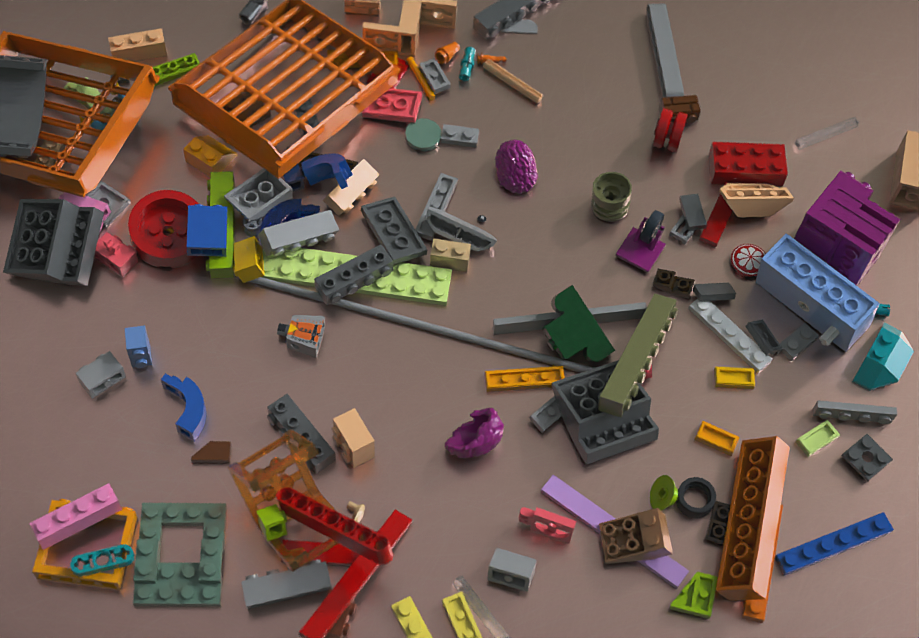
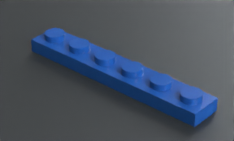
M882 512L779 553L775 556V560L785 576L890 534L894 529L885 513Z

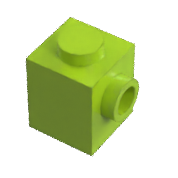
M277 504L256 511L259 526L267 542L288 535L285 524L287 523V517L284 511L279 510Z

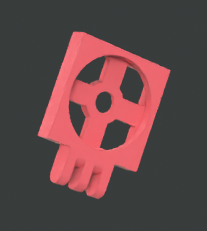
M522 507L518 518L521 523L530 525V530L570 543L576 525L575 520L536 507L535 511Z

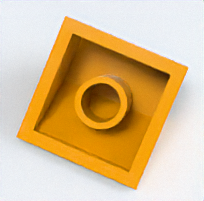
M209 135L196 136L183 148L185 161L210 178L211 172H222L237 156L236 152Z

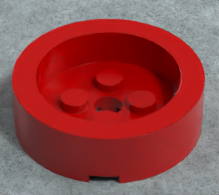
M160 190L141 198L133 207L128 220L130 242L137 255L143 261L155 267L176 268L194 260L197 256H187L188 205L193 206L199 203L191 196L175 190ZM164 229H173L174 232L172 235L166 236L163 234Z

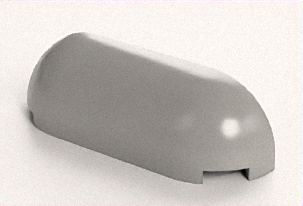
M428 208L427 221L431 229L454 242L471 244V250L474 251L486 250L493 247L497 242L494 236L470 223L437 208Z

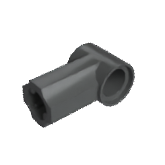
M250 0L239 13V18L247 25L252 24L260 13L268 9V1Z

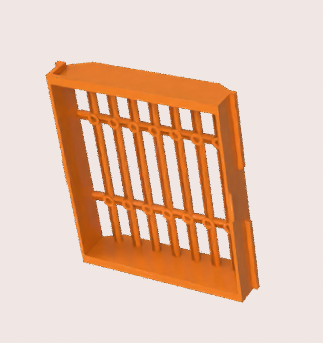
M285 0L216 53L209 56L171 84L168 90L171 91L173 105L279 179L398 82V73L401 69L396 65L393 66L381 50L305 1ZM290 19L296 22L286 32L279 28ZM303 27L310 31L300 40L292 37ZM276 34L279 36L231 72L226 69L228 65L268 35ZM315 36L323 40L312 49L305 46ZM283 42H288L292 45L246 81L238 77ZM329 44L336 48L325 58L318 54ZM302 51L305 53V55L259 90L251 86L294 52ZM342 53L348 55L349 59L339 67L331 63ZM315 60L318 62V64L273 99L265 95L307 61ZM355 62H358L363 67L351 76L345 72ZM322 69L332 71L287 108H283L278 104ZM369 71L378 76L366 86L358 81ZM216 74L225 76L203 94L196 90ZM341 77L345 80V82L298 118L292 114L293 111L335 78ZM229 83L238 85V87L217 103L209 99ZM349 87H356L360 90L314 128L305 123ZM242 92H249L251 94L249 98L230 112L222 108ZM262 101L265 103L264 106L243 122L236 118L254 102ZM269 110H275L279 113L257 131L249 127ZM283 119H288L292 122L272 140L269 141L263 137L264 134ZM296 129H302L307 132L306 135L281 155L275 149L277 144Z
M3 31L0 35V55L17 57L18 53L47 59L46 76L103 91L95 97L46 84L45 92L93 103L94 105L91 109L83 110L44 100V107L85 118L82 123L75 124L43 115L42 123L76 131L73 137L70 138L40 131V139L67 145L61 152L36 146L34 154L57 159L55 164L49 167L16 157L6 156L0 157V173L23 179L36 185L85 197L88 192L97 187L150 103L154 85L158 83L160 77L155 74L150 65ZM55 62L112 75L109 82L102 83L51 69ZM119 78L134 81L130 89L115 86ZM111 92L125 95L121 103L107 100ZM101 106L116 109L112 117L97 113ZM92 120L107 123L103 131L88 127ZM83 134L98 137L94 145L79 141ZM74 148L89 151L85 159L70 155ZM65 162L80 165L76 173L60 169Z

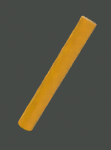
M408 57L406 61L429 100L435 99V94L413 57Z

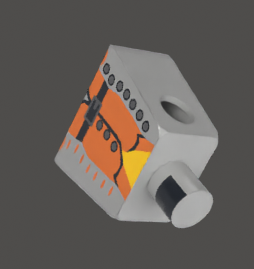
M293 315L290 325L279 323L277 335L287 336L288 348L317 358L325 329V317Z

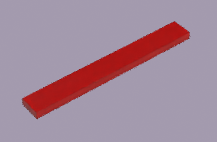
M395 509L378 530V533L388 538L391 549H393L412 524L413 519ZM359 555L299 631V636L302 638H324L380 564Z

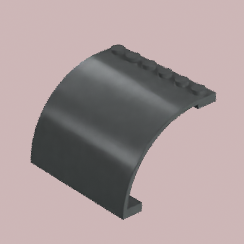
M0 55V157L17 155L18 158H28L36 148L44 108L47 59Z

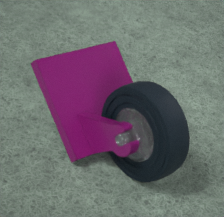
M655 210L649 219L644 217L638 229L635 227L631 229L615 256L649 273L666 246L665 243L660 241L665 229L661 225L664 214Z

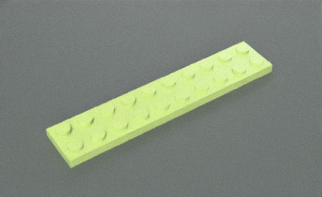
M300 248L296 251L287 250L279 256H266L263 249L265 274L263 278L315 287L314 279L357 256ZM401 262L393 265V271L388 276L375 280L369 286L365 285L359 288L355 293L447 306L452 269Z

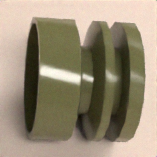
M606 172L595 179L591 208L599 219L614 222L621 220L629 212L632 185L626 176L618 172Z

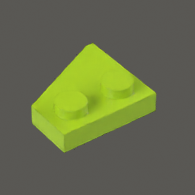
M696 572L690 582L673 600L669 609L710 619L718 577Z

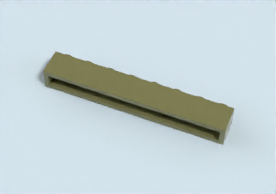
M654 294L600 395L599 411L622 418L625 410L629 411L632 403L631 398L636 397L639 389L638 385L639 383L642 384L645 379V371H649L651 368L652 357L657 356L659 344H663L665 332H669L671 328V320L676 319L678 313L676 299Z

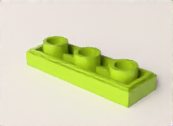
M193 53L152 67L155 74L160 77L158 83H155L154 86L182 77L199 65L200 62L196 54Z

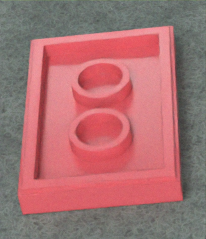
M390 88L362 111V117L415 123L422 99V92Z

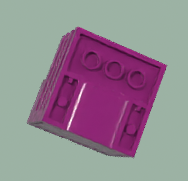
M840 170L806 212L794 239L857 286L879 259L900 219L893 213L880 207L877 203L869 200L874 190L871 189L867 182L861 183L855 179L851 172Z

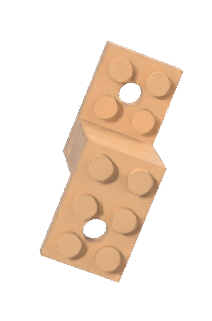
M404 0L399 27L364 22L362 27L363 39L381 51H398V55L415 57L420 25L455 29L457 1Z

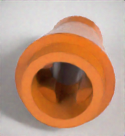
M452 42L438 48L435 52L437 62L447 64L460 50L458 43Z

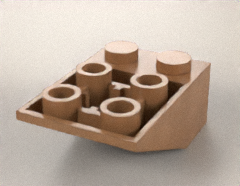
M658 508L599 523L606 564L651 560L673 554L666 515Z

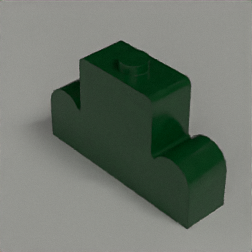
M573 285L553 297L551 306L555 312L561 313V315L545 325L542 330L549 339L547 341L549 347L553 351L556 350L561 359H568L584 348L583 355L585 359L590 362H597L615 351Z

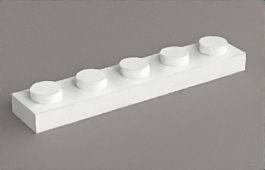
M696 299L689 305L688 309L751 368H754L757 373L771 363L772 358L766 356L760 347L711 301H699Z

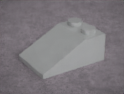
M262 169L224 195V198L248 221L279 212L293 202L292 188L282 178L278 179L266 169Z

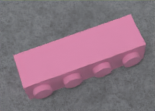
M108 483L31 522L30 525L44 550L121 511L122 508Z

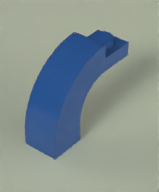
M340 154L319 155L301 163L303 172L310 185L325 179L336 178L340 188L344 189L348 187L347 179L353 176L345 158Z
M165 373L161 378L163 389L178 396L186 403L183 414L175 423L177 432L195 442L202 432L206 421V407L203 395L199 387L190 378L186 377L182 382L178 377H171Z

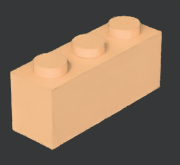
M162 28L108 38L112 57L139 61L167 56Z
M365 159L352 170L353 176L347 179L348 187L341 189L338 184L323 199L338 216L343 212L347 214L354 207L352 205L353 201L356 200L358 202L365 195L363 191L366 188L370 190L377 183L375 179L380 174Z

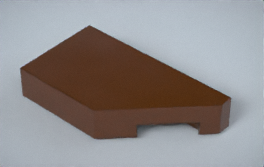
M231 441L208 442L191 457L192 463H230Z

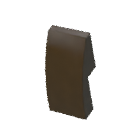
M659 268L653 281L654 287L687 299H691L693 287L696 284L694 279L679 277L674 271Z
M719 501L715 502L705 539L724 545L731 505Z

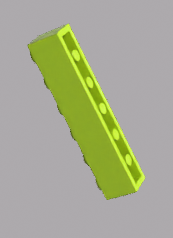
M233 171L211 172V178L207 180V190L210 191V195H207V206L222 205L227 207L226 257L209 256V260H206V271H210L211 278H234L235 208L224 198V195L235 188Z

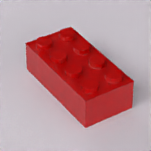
M712 142L708 154L711 184L724 185L727 181L732 184L762 183L783 187L788 176L785 144Z

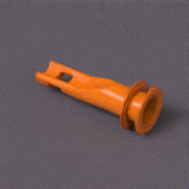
M477 53V64L479 62L483 64L487 59L493 62H499L500 60L506 62L507 60L506 56L483 55L482 53L479 55Z

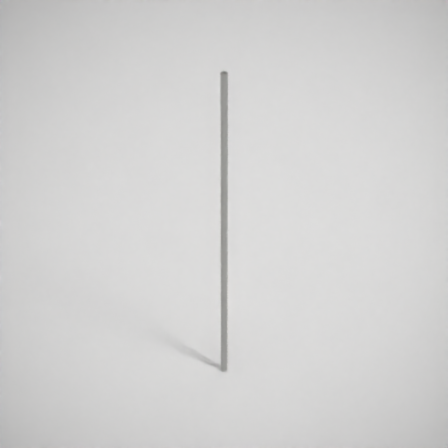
M263 277L249 281L324 302L318 292ZM341 299L337 303H331L332 305L551 365L563 366V368L582 373L594 369Z

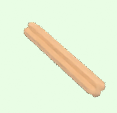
M490 59L484 62L483 67L535 103L541 101L543 96L541 93Z

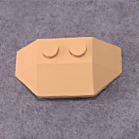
M762 183L726 184L719 190L737 217L741 218L771 217L794 200L786 187L778 188Z

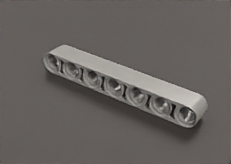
M648 4L647 19L663 98L684 96L666 4Z

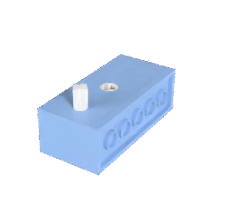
M787 233L761 259L756 283L821 332L823 335L819 340L822 341L823 345L828 346L831 342H834L847 352L871 326L880 303Z

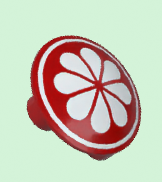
M742 244L733 250L731 263L739 276H757L761 259L766 253L756 245Z

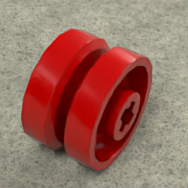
M663 108L654 131L655 137L652 147L661 149L667 138L669 139L668 151L677 153L688 114L678 112L675 121L671 122L672 110Z

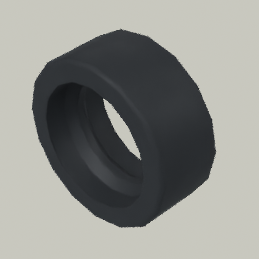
M692 477L683 481L678 488L676 500L677 508L681 513L695 519L705 517L710 513L716 502V492L711 483L699 477ZM688 488H699L707 495V504L702 508L690 506L684 499L685 491Z

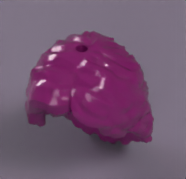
M510 140L502 143L495 156V166L500 186H504L505 189L517 194L530 191L538 178L533 152L527 144L520 140Z
M494 408L474 410L470 414V417L474 419L463 423L452 432V437L445 442V449L451 455H457L458 458L479 457L483 454L486 455L500 442L504 431V424Z

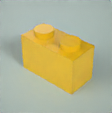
M253 236L234 243L233 259L235 266H233L235 276L239 277L243 283L265 276L263 247L256 237Z

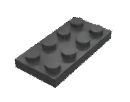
M396 197L361 206L364 218L379 243L393 260V265L427 255L426 246Z

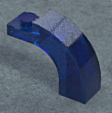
M291 199L281 202L266 214L262 221L260 232L266 227L320 213V206L313 204L302 205V199Z

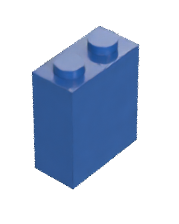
M188 205L187 256L226 257L227 207L222 205Z

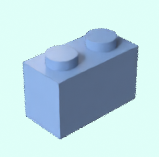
M145 325L125 328L126 350L132 368H144L152 365L150 342Z

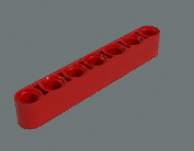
M284 487L276 493L280 509L288 517L377 564L385 565L392 561L393 552L388 538L293 488Z

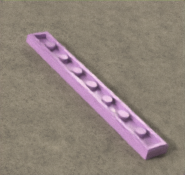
M552 475L541 489V493L600 535L599 523L615 519L555 475ZM669 556L638 561L676 589L689 572V570Z

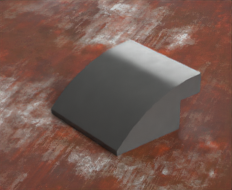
M20 199L3 273L53 283L88 286L104 212L95 207H78L64 199Z
M618 361L552 382L553 392L562 418L586 465L658 440L659 428L649 415L651 398L640 383L636 397L631 398L632 403L629 411L625 410L622 418L599 411L600 395Z

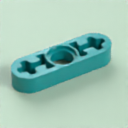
M123 544L77 555L72 558L70 568L76 576L83 577L128 566L134 561L135 555L129 545ZM126 551L128 555H126V559L122 560V557L119 556H122V552ZM113 553H114L116 562H113V558H112V556H111V554H113ZM100 556H107L109 558L107 564L103 566L97 564V559ZM89 559H92V563H93V565H94V567H92V568H91L90 560H89ZM83 561L86 565H83V569L79 570L77 566H79V562Z

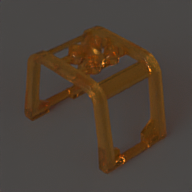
M292 429L286 431L281 438L241 462H235L228 466L230 475L254 523L264 538L265 536L258 522L256 511L259 509L257 505L265 500H274L278 490L284 487L293 488L294 482L301 478L307 488V491L302 494L337 511L320 493L305 463L318 455L315 445ZM286 443L290 455L284 459L275 457L270 461L269 466L264 469L257 468L252 474L244 468ZM295 463L298 471L290 476L282 474L286 468ZM249 489L254 493L260 490V494L253 498ZM278 538L268 541L292 572L338 544L334 540L328 539L307 553L304 548L287 550Z

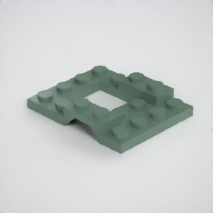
M142 503L134 569V606L220 607L222 554L225 543L227 512L226 503ZM162 526H203L200 563H159Z

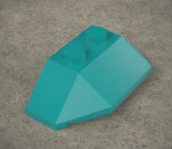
M884 322L852 382L869 391L897 383L914 353L903 332Z

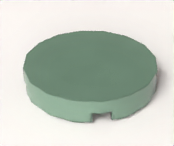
M417 119L415 123H409L407 126L405 139L407 144L415 150L430 151L439 145L441 129L436 122L430 119Z

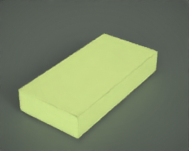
M827 419L799 437L796 443L809 457L837 439L840 434Z

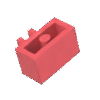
M106 232L98 240L94 257L121 277H124L138 263L136 250L130 245H125L118 236H112Z

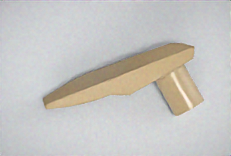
M350 501L347 504V509L354 512L352 519L359 523L363 516L365 505H357Z

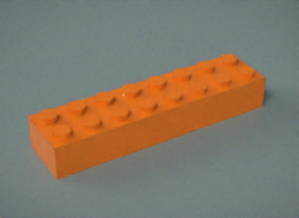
M778 436L742 440L716 587V591L729 601L766 599L790 448Z

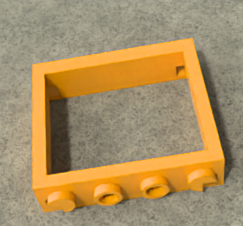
M67 499L51 500L48 514L71 501ZM121 507V511L107 518L126 521L120 545L126 544L131 547L138 517L133 509ZM39 545L32 571L36 579L121 590L126 566L114 569L113 574L100 572L79 577L72 572L71 568L45 565L49 547L43 550L41 545ZM123 551L122 556L119 557H122V560H124L128 554L126 551Z

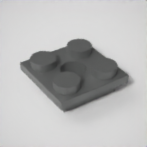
M868 434L841 455L867 482L893 461L888 453ZM862 455L868 456L871 462L864 461Z

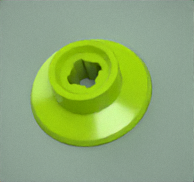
M662 475L657 478L650 490V504L653 509L658 508L662 511L668 506L673 505L678 497L675 483L668 475Z

